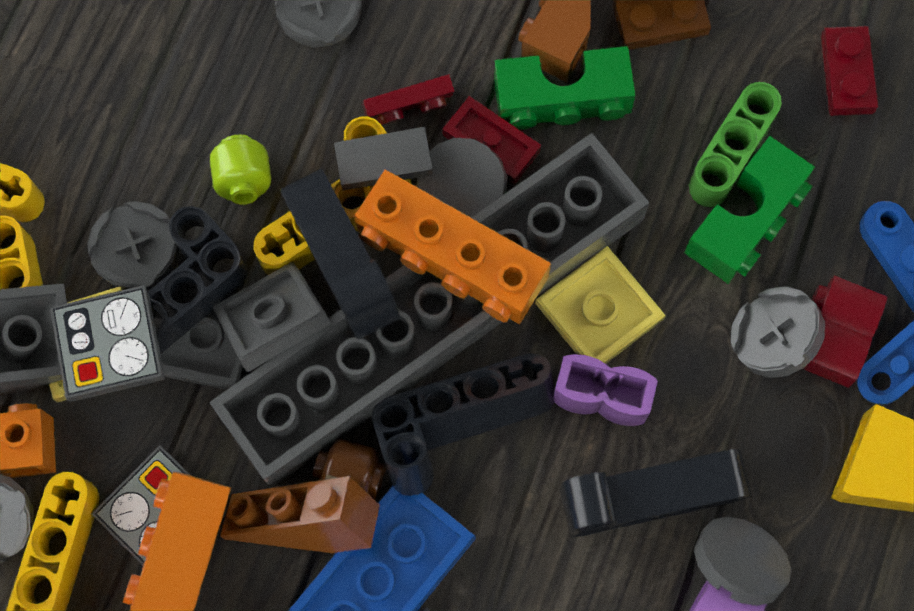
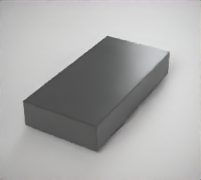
M425 127L334 142L342 191L375 185L385 169L403 180L433 175Z

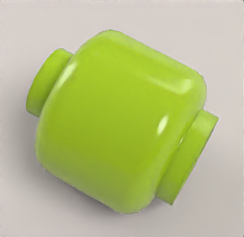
M246 135L226 137L211 152L212 184L215 192L220 197L235 204L244 205L254 202L270 187L271 172L268 153L261 143Z

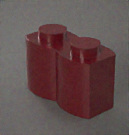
M834 275L826 287L818 285L811 299L817 304L825 320V338L818 354L803 369L849 388L858 379L872 338L884 311L887 296Z

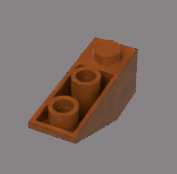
M540 0L539 6L542 8L535 19L529 17L520 31L518 41L522 43L521 57L539 56L542 71L567 83L588 46L591 28L590 0Z
M350 476L236 493L231 495L220 536L225 540L326 553L371 548L380 505Z

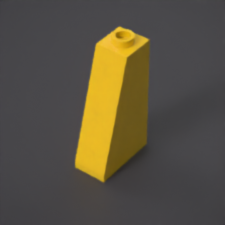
M877 404L863 414L831 498L844 503L914 512V420Z

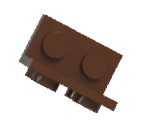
M613 0V9L623 47L628 46L629 50L709 35L711 29L704 0Z

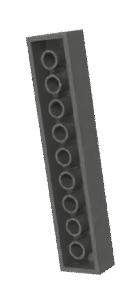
M591 133L474 215L472 219L551 263L549 278L539 292V296L644 220L649 202ZM403 265L385 278L400 313V319L357 340L345 315L340 310L328 318L331 325L273 357L209 403L262 478L273 488L318 456L320 450H326L335 441L343 438L372 417V411L379 402L387 397L408 391L501 324L502 321L495 319L485 312L482 308L484 304L469 295L466 298H460L450 293L441 285L442 279L428 271L421 275Z

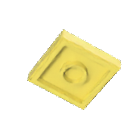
M608 246L538 297L535 303L576 354L594 357L605 364L663 321L666 316Z

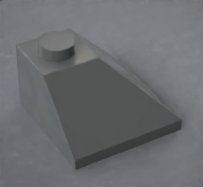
M64 283L0 290V395L22 393L62 380L50 307L67 303Z

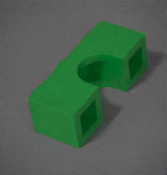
M628 46L584 51L581 64L582 78L569 86H558L549 82L541 71L539 56L495 60L494 82L499 116L517 129L524 130L534 127L537 123L555 121L558 125H570L579 122L583 118L599 117L601 120L610 121L622 118L625 114H631L635 99V89Z
M769 136L744 168L736 184L737 187L753 199L756 205V213L750 216H736L717 204L690 238L684 253L727 284L731 282L737 272L745 277L761 256V254L755 251L763 238L772 242L787 222L781 214L789 204L798 208L813 186L807 180L815 167Z

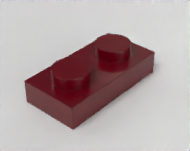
M869 26L824 28L821 34L829 115L874 114L878 108Z
M448 74L365 99L362 106L366 116L378 120L384 126L403 120L405 118L404 111L420 107L421 113L441 109L447 106L445 99L451 98L455 91Z
M470 96L443 128V136L448 140L452 138H470L490 147L502 160L507 174V181L513 185L517 183L541 152V144Z

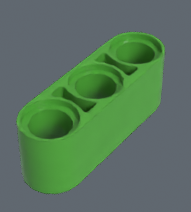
M755 82L745 88L698 161L689 183V192L693 200L705 207H715L727 198L744 168L748 165L768 133L782 104L778 90L771 84ZM748 105L761 106L766 114H755L749 109ZM725 140H737L743 144L745 149L733 150L727 146ZM706 174L715 175L721 180L723 185L719 187L710 186L704 182L702 176Z

